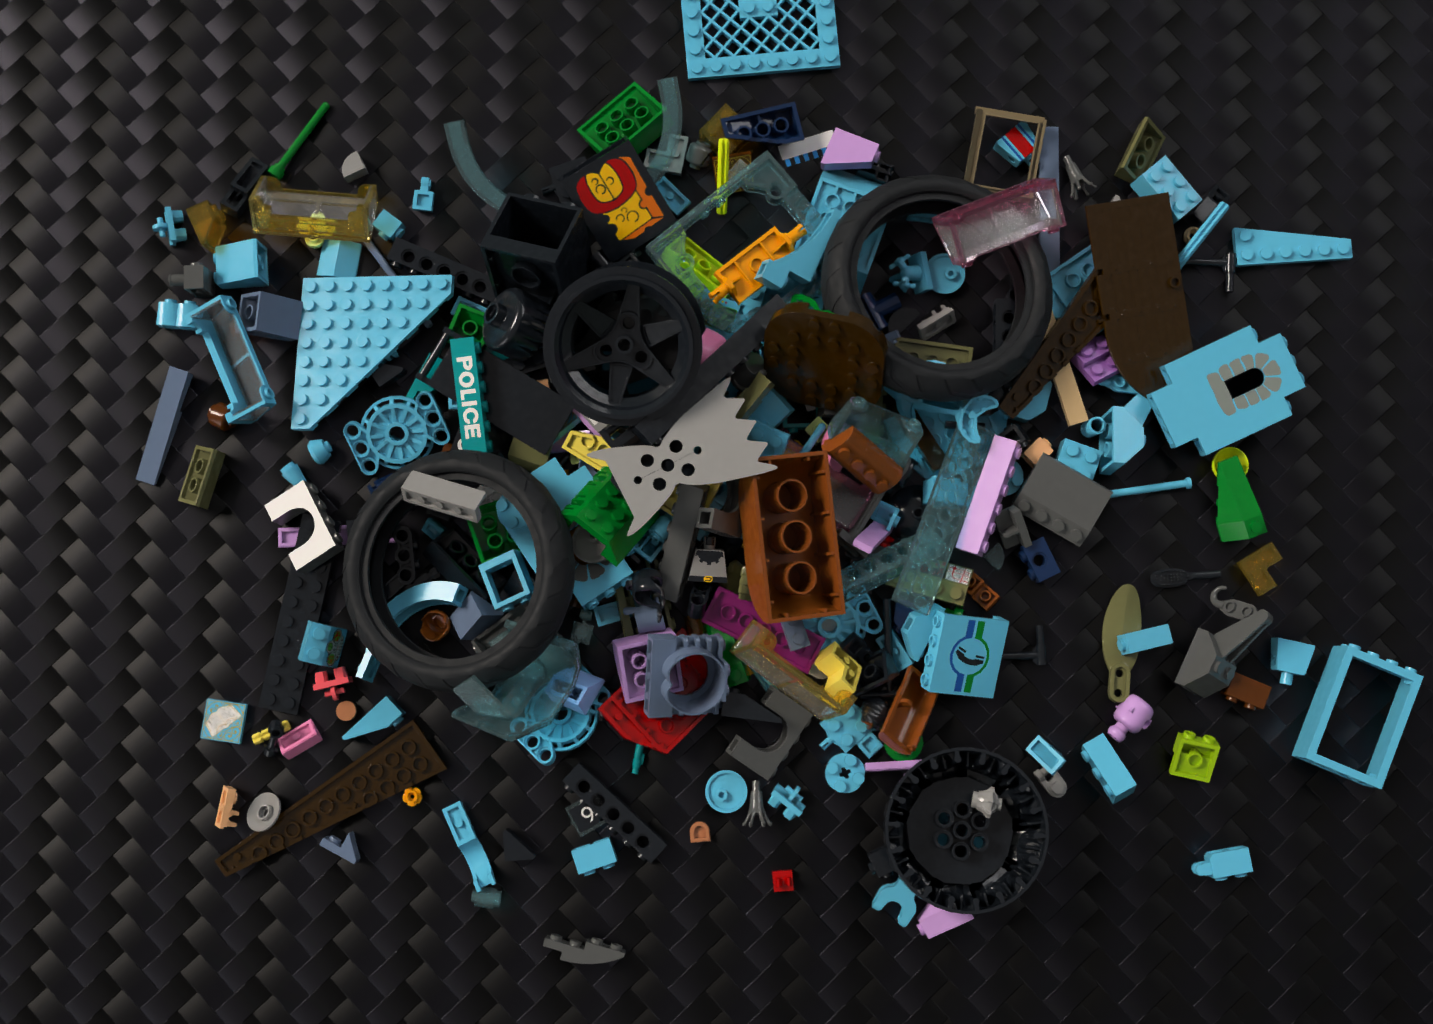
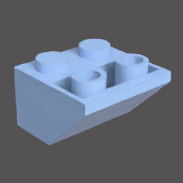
M569 667L554 675L545 693L552 702L586 715L605 680L577 668Z

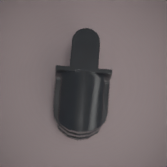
M881 160L878 163L874 162L872 168L856 170L855 175L883 185L889 182V178L892 177L891 171L895 167Z

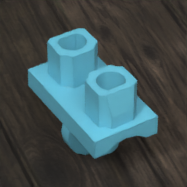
M171 206L164 207L166 223H163L162 217H158L157 224H154L152 229L155 232H159L161 238L166 237L165 231H167L170 247L176 246L177 242L187 240L185 228H174V223H184L182 210H171Z
M778 783L774 787L768 801L774 808H777L780 803L784 804L787 808L782 814L789 821L796 816L799 817L806 807L801 802L803 797L798 793L801 789L799 786L792 789L787 785L784 788Z

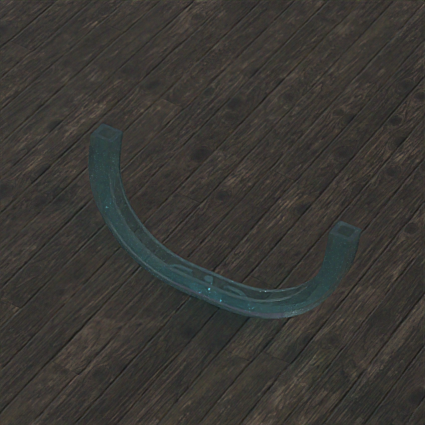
M677 76L657 80L662 106L663 125L658 148L652 161L646 168L655 184L661 180L673 161L681 137L682 103ZM465 120L444 123L452 158L463 179L483 201L499 211L507 194L497 188L478 165L471 149Z

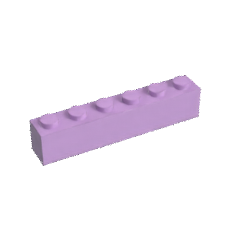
M994 435L956 544L957 549L980 557L983 556V553L987 552L989 542L987 541L996 527V523H994L996 515L999 516L1002 510V498L1006 497L1009 490L1007 485L1009 478H1012L1015 473V461L1021 456L1022 448H1020L1021 445L1017 441Z

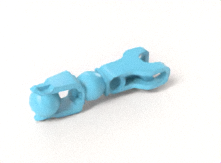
M946 813L939 815V822L943 825L948 822ZM943 833L940 834L937 839L938 843L942 846L945 845L947 836ZM898 877L895 882L884 884L879 888L872 901V908L879 911L888 902L894 901L899 903L901 910L898 915V923L900 926L906 927L916 913L915 894Z

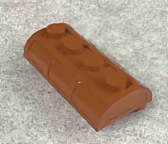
M854 426L849 427L832 439L825 440L824 444L821 445L823 451L827 450L829 456L875 494H881L895 486L903 475V468Z
M913 665L907 667L901 685L878 734L879 739L888 747L905 755H910L911 752L916 750L939 696V693L928 692L921 687L920 678L922 673Z

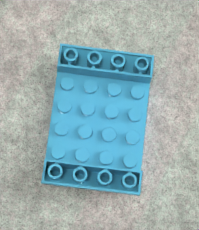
M823 170L803 227L801 228V230L805 228L807 234L796 242L794 249L796 250L805 243L815 232L827 211L834 208L840 210L842 213L839 218L841 219L858 199L882 184L843 170ZM886 223L872 232L862 245L857 265V281L860 294Z

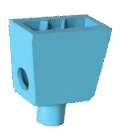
M1271 638V670L1281 672L1280 684L1292 686L1294 675L1304 676L1306 674L1315 645L1283 638Z

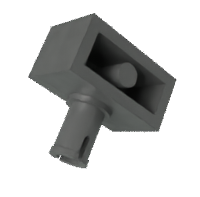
M192 262L190 265H184V274H169L168 282L171 287L184 286V289L196 298L215 297L214 273L204 266L203 263Z

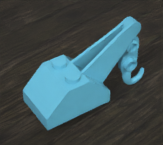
M1114 375L1098 384L1106 386L1114 392L1135 394L1124 407L1112 406L1101 416L1106 423L1105 430L1099 434V450L1103 451L1099 461V474L1103 475L1113 474L1146 444L1143 424L1152 407L1148 399L1135 391L1122 375Z

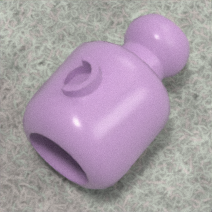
M1130 694L1124 702L1115 706L1117 709L1113 716L1117 723L1110 726L1107 733L1120 743L1124 741L1128 731L1136 734L1142 728L1145 730L1152 722L1151 718L1154 713L1152 707L1139 696Z

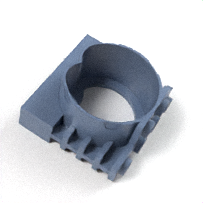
M671 633L648 634L643 711L648 718L672 717V714H678L679 716L684 714L692 716L707 715V713L719 714L722 702H726V696L729 695L727 678L731 672L730 665L722 658L726 642L719 633H714V635L680 634L679 636H673ZM702 655L708 667L707 677L698 690L686 695H679L669 691L673 686L670 681V671L673 666L685 657Z

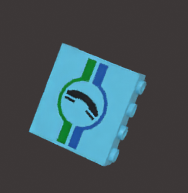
M936 609V614L932 620V633L928 639V652L924 659V672L920 678L921 687L933 693L993 698L1009 621L1000 616H993L990 619L948 614L940 609Z

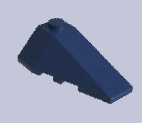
M795 102L720 119L724 136L727 139L785 145L805 140Z

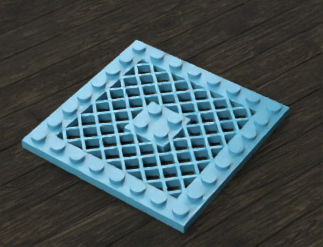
M681 0L688 81L840 68L834 0H806L811 4L807 10L800 6L803 0H797L796 2L794 0H780L778 3L777 0H738V6L732 2L733 0H722L725 4L720 9L713 4L716 0H701L706 4L702 10L700 0ZM785 1L792 6L788 12L780 7ZM728 6L735 10L731 17L724 13ZM709 8L716 12L712 19L705 14ZM814 8L816 18L810 14ZM795 9L803 14L799 20L791 16ZM778 12L784 16L779 22L774 19L778 18ZM738 15L740 21H744L742 25H739L736 21H734V19ZM720 16L727 21L722 27L715 22ZM702 18L708 22L704 28L702 27ZM805 18L813 22L808 29L801 24ZM764 19L760 24L757 21H755ZM787 19L794 24L790 30L783 26ZM768 21L775 26L771 32L763 27ZM749 22L756 27L752 34L744 29ZM730 24L737 29L733 35L726 31ZM711 26L718 30L714 37L707 33ZM816 26L818 37L811 32ZM797 27L804 32L800 39L793 34ZM778 29L786 34L781 41L774 36ZM759 31L767 36L762 42L755 38ZM740 33L747 37L743 44L736 39ZM722 34L729 39L724 46L717 41ZM807 36L815 41L811 47L803 42ZM704 37L710 41L705 47ZM788 38L796 42L791 49L784 44ZM770 39L777 44L773 50L765 46ZM750 41L758 46L754 52L746 47ZM732 42L739 47L734 54L727 49ZM713 44L720 49L715 56L708 51ZM799 46H801L804 50H796V49H797ZM780 47H781L783 50H785V52H777V51L779 50ZM761 49L766 52V53L758 54ZM742 51H744V52H745L746 54H748V55H739V54H740ZM723 53H725V54L728 55V57H720V56H721Z

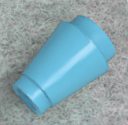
M293 461L280 470L281 476L293 486L302 480L306 481L298 464H295Z

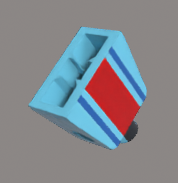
M1020 122L995 143L993 149L1014 167H1018L1024 161L1030 167L1035 136L1027 123Z

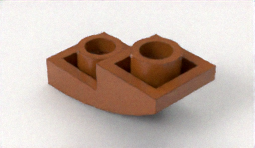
M973 572L967 595L987 612L1000 599V596Z

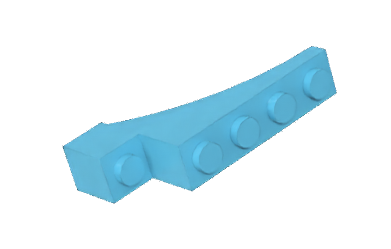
M836 208L827 211L815 232L800 247L780 259L762 261L754 280L774 291L784 288L789 280L788 277L802 285L813 281L817 273L815 270L824 259V250L836 224L840 220L839 217L842 212Z

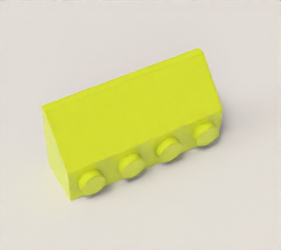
M684 234L664 249L656 263L657 266L679 278L693 295L700 300L704 291L710 293L721 285L713 274L723 264ZM728 294L724 298L728 299L731 295Z

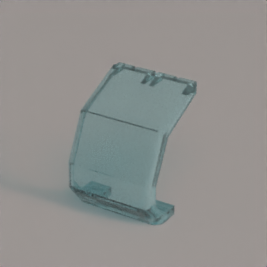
M506 619L504 627L512 630L518 621ZM555 635L546 650L520 673L497 684L491 694L455 709L452 712V718L510 742L550 725L575 688L582 666L578 643Z

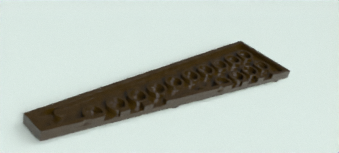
M1093 269L1046 335L1033 359L1017 376L999 401L997 408L1010 419H1014L1032 401L1033 397L1038 395L1043 387L1070 362V359L1076 353H1079L1104 328L1103 321L1109 320L1108 314L1102 316L1096 276L1102 275L1101 269Z
M414 719L282 812L270 829L264 832L255 831L217 858L215 863L224 876L227 877L448 769V767Z

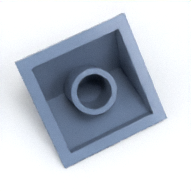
M471 591L462 602V607H457L451 614L450 620L460 640H473L477 635L497 622L504 613L495 610L493 605Z

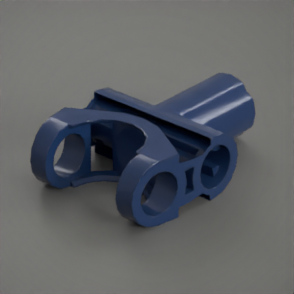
M871 292L860 296L868 316L879 331L888 327L884 316L902 308L895 292L875 301Z

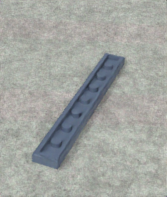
M1059 127L1045 128L1039 159L1040 163L1038 164L1039 243L1046 255L1050 272L1060 266Z

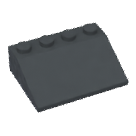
M1043 452L1014 496L1011 506L1015 505L1024 516L1080 547L1092 530L1113 491Z

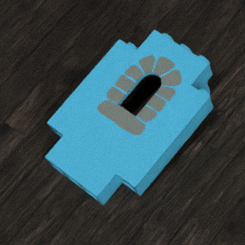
M1249 325L1159 367L1167 385L1146 396L1171 448H1176L1193 440L1200 456H1205L1292 415L1291 404L1284 397L1306 386L1303 374L1296 367V359L1290 354L1287 348V340L1284 336H1281V333L1258 342L1257 332ZM1251 368H1257L1262 371L1264 381L1259 387L1232 399L1224 381Z

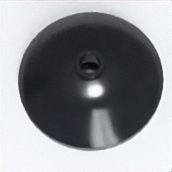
M911 485L900 489L888 503L900 509L898 514L901 517L897 527L893 528L892 532L899 539L912 544H920L933 539L941 531L945 522V507L922 504L923 486ZM920 510L921 516H915L914 511Z

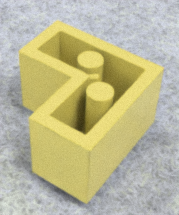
M836 641L819 651L815 665L819 671L828 677L824 690L838 703L856 691L862 667L842 650Z

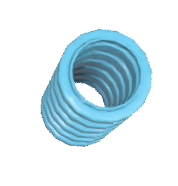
M1093 417L1082 423L1080 430L1083 436L1091 438L1101 434L1106 428V423L1101 417ZM1091 424L1094 425L1095 431L1092 429Z

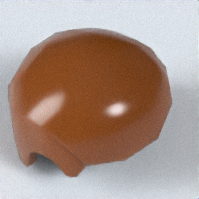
M438 609L430 610L421 619L422 628L420 632L426 640L431 642L439 641L447 636L450 631V618L444 611Z

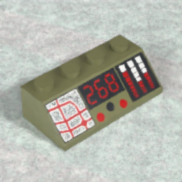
M897 549L885 585L886 587L963 608L974 570Z

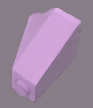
M835 128L821 160V169L872 168L874 162L878 163L881 156L879 144Z
M927 903L917 916L919 924L916 926L922 936L925 934L930 939L974 919L972 914L948 912Z

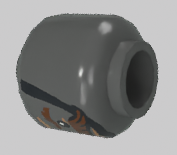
M699 139L690 144L686 160L690 163L689 166L691 168L700 170V168H707L713 155V150L710 148L711 144Z

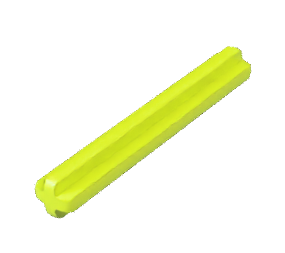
M720 138L718 140L716 211L719 215L727 214L729 139Z

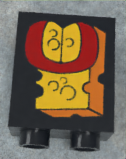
M624 136L560 176V182L573 203L583 209L585 223L610 262L618 259L620 261L629 252H633L638 258L642 254L639 246L652 239L655 245H659L675 234L672 226L677 224L678 221L627 136Z

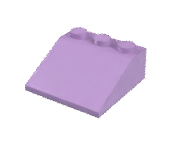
M670 627L666 628V630L641 633L612 640L615 663L626 704L644 700L648 634L671 633L673 636H676ZM680 661L670 671V681L673 686L669 691L673 693L684 691Z

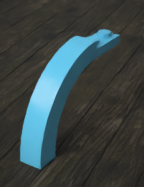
M432 581L405 590L387 605L398 627H400L411 615L430 606L453 605L461 608L469 589L454 582ZM367 648L362 662L358 666L356 677L372 683L380 662Z

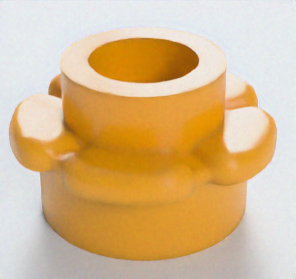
M409 787L405 789L402 798L408 806H416L417 803L419 804L422 801L419 788Z

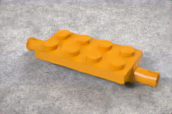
M798 224L789 233L784 234L779 232L774 226L716 270L713 275L721 285L708 293L710 299L714 298L712 302L717 304L722 298L730 294L736 303L740 305L764 285L754 280L762 261L768 259L774 261L795 250L794 243L807 234L805 228L801 230L803 225Z

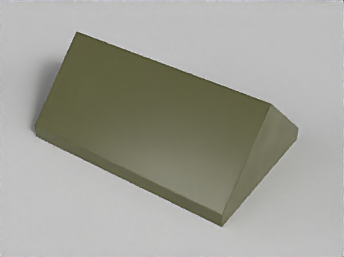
M1145 116L1138 125L1114 176L1129 183L1134 182L1152 167L1166 138L1149 117Z
M196 445L178 501L208 510L226 454L216 449Z

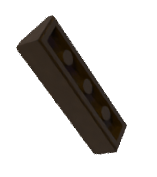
M896 403L890 407L933 473L950 463L916 410L917 426L912 427L902 419L897 410Z

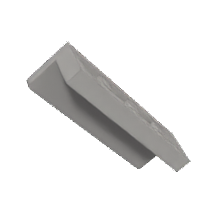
M414 470L411 471L401 486L403 499L406 502L478 523L481 519L479 506L486 497L485 491Z

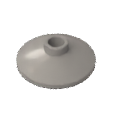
M266 792L253 800L247 812V823L252 830L264 832L275 824L281 811L279 798L273 793Z

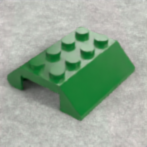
M603 466L593 476L594 481H589L571 500V505H566L561 512L568 527L575 521L603 543L606 547L601 555L617 567L656 522L660 514L657 511L637 532L627 536L634 516L628 504L611 484V470L609 467Z

